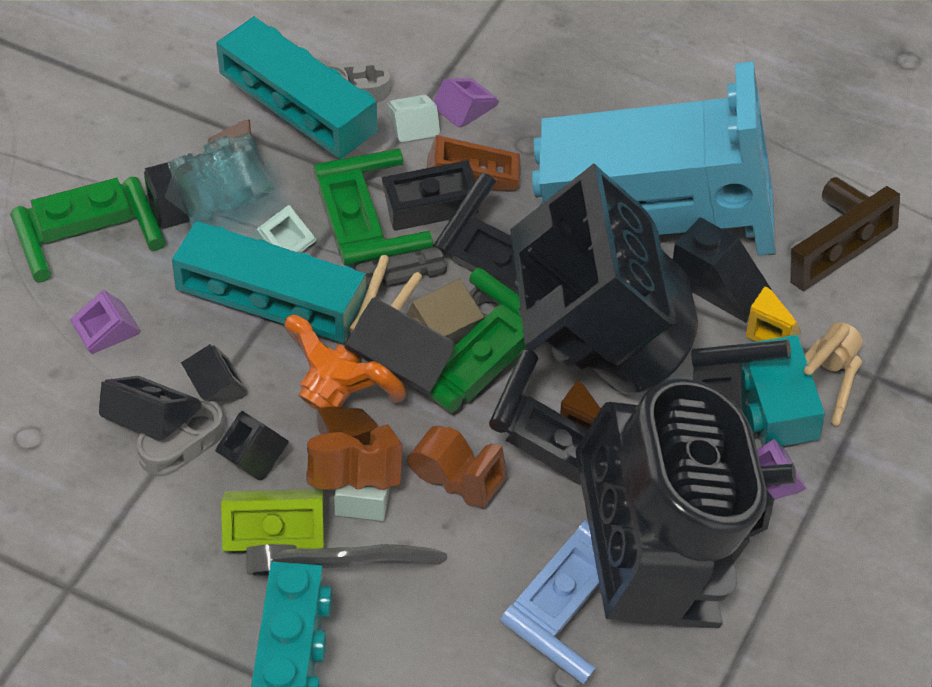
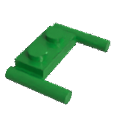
M400 148L313 164L315 179L319 186V194L344 266L380 259L382 255L392 257L433 248L430 231L384 239L362 174L403 166V156Z
M116 177L30 200L32 208L27 209L24 206H18L10 212L32 277L36 282H45L51 277L49 266L40 245L42 242L48 243L130 221L131 218L136 217L149 250H160L166 244L138 177H129L123 184H120Z
M480 267L471 273L469 282L499 303L500 306L492 310L455 345L450 358L428 395L450 413L459 409L463 399L469 403L526 348L522 318L519 314V295Z

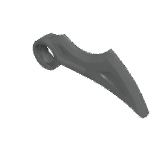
M268 544L246 548L247 574L254 576H268L271 561L322 565L323 568L349 567V565L440 564L447 559L446 553L437 549L396 544H378L349 548H297L295 545Z

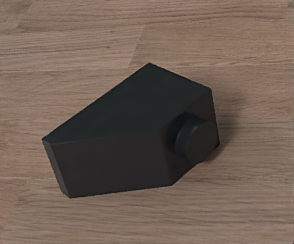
M700 217L674 245L673 260L687 273L692 293L747 323L752 304L765 286L770 289L771 287L740 239Z

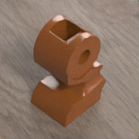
M389 424L377 427L371 431L370 445H363L358 439L342 432L321 434L309 439L307 442L308 467L306 481L310 486L328 490L342 488L350 484V486L358 490L364 486H374L385 490L388 487L401 485L402 443Z
M432 426L407 456L410 468L419 478L431 484L441 483L447 493L461 495L469 506L475 505L484 509L507 479L503 446L496 444L486 445L475 458L462 434L451 427Z

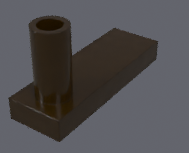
M838 177L831 178L823 188L822 198L844 212V214L791 248L790 283L804 292L896 230L899 222L900 193L885 186L869 197Z

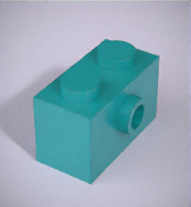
M798 334L758 341L767 342L788 339L791 347L790 359L742 363V369L745 371L746 397L749 403L746 405V417L752 432H758L762 446L773 439L781 446L819 440L821 436L825 411L812 374L806 375L804 373V368L808 363Z

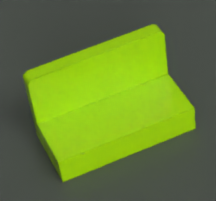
M324 489L225 491L221 500L222 551H246L247 547L268 544L295 545L297 548H324Z

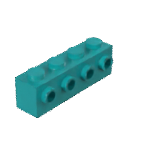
M253 16L216 42L219 72L221 75L340 160L378 132L377 101L366 90L359 89L343 78L336 69L329 68L321 63L307 49L298 47L282 36L275 27H269Z
M195 221L172 257L176 290L285 324V319L289 315H298L312 325L313 332L316 335L344 344L351 333L349 328L357 318L366 295V273L356 271L348 266H340L314 258L307 253L295 252L279 247L262 239H254L231 232L221 226H212L200 221Z
M270 562L251 687H320V677L314 676L316 662L323 663L325 659L326 631L320 630L322 617L330 618L332 607V586H324L322 565Z

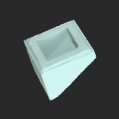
M427 95L391 100L389 103H386L396 137L400 142L430 138L440 134L437 105Z
M290 205L258 227L249 236L295 252H302L317 241Z
M348 484L336 489L334 496L335 516L384 521L390 487L381 490L374 486H364L358 490Z

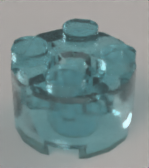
M250 132L231 139L229 136L221 137L203 146L205 152L196 156L189 153L167 163L191 224H194L195 221L203 222L212 219L211 212L213 211L217 214L230 209L233 211L267 196L268 192L274 190Z

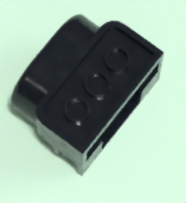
M593 163L510 229L516 270L515 284L518 288L520 301L519 314L522 318L525 346L531 351L546 340L551 344L553 356L560 364L564 366L575 364L581 370L590 367L615 389L627 394L648 391L652 386L668 379L684 362L694 344L698 329V317L688 275L679 264L662 250L657 227L648 212L596 164Z
M665 380L652 386L643 395L638 405L606 402L575 451L605 618L720 628L723 620L718 601L728 598L737 585L734 562L750 542L749 532L764 511L767 498L765 481L751 426L735 402L718 389L696 380Z

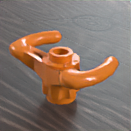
M292 314L285 319L286 331L302 347L310 367L300 383L302 389L298 394L308 405L316 410L321 407L341 408L352 392L375 384L387 392L390 402L400 403L405 400L407 391L404 384L385 366L375 361L360 363L362 359L359 356L346 350L340 344L337 345L335 350L326 347L316 336L315 332H313L312 325L298 315Z

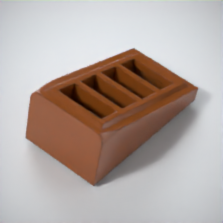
M435 135L427 158V168L468 160L475 181L480 173L484 172L496 181L491 190H517L519 186L520 154ZM496 167H503V173L497 172Z

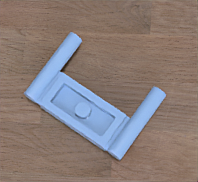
M584 520L576 532L516 599L514 604L509 606L500 619L501 623L583 685L593 674L596 667L556 637L599 587L588 521Z

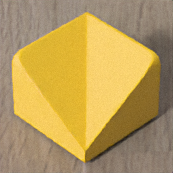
M765 286L751 306L746 337L756 342L797 334L800 337L801 329L797 321L773 291Z

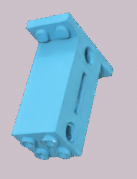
M754 61L735 63L736 83H727L728 98L542 118L541 137L534 138L535 160L537 165L540 164V168L532 172L534 195L536 198H543L540 205L594 163L648 212L657 227L659 235L686 232L701 217L722 229L745 226L746 237H755L758 255L776 254L773 187Z

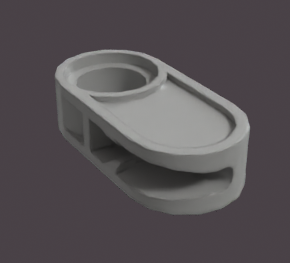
M198 398L199 401H202L201 409L165 439L157 440L141 433L137 440L139 463L143 470L156 476L170 475L215 445L222 438L224 432L222 411L218 404L214 401H205L202 398ZM199 416L208 417L213 421L212 425L204 430H193L187 426L191 419Z

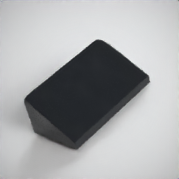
M466 160L382 177L393 230L398 231L450 220L475 182L469 161Z
M374 297L361 314L344 348L368 362L375 361L389 369L399 380L428 396L455 348V343Z
M141 376L107 379L101 382L99 415L157 440L165 439L197 413L202 405V401H199L198 398Z

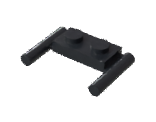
M481 172L433 244V247L441 250L443 255L451 256L454 262L471 271L479 267L518 294V288L515 284L516 270L511 235L477 218H473L496 183L493 177Z
M787 339L692 349L693 380L708 384L724 393L735 402L746 416L745 371L742 369V363L790 359V342ZM793 463L761 466L765 486L796 482V470Z
M522 350L489 421V426L496 432H507L508 435L505 441L581 484L575 451L588 430L534 398L524 395V391L538 362V355L531 350Z

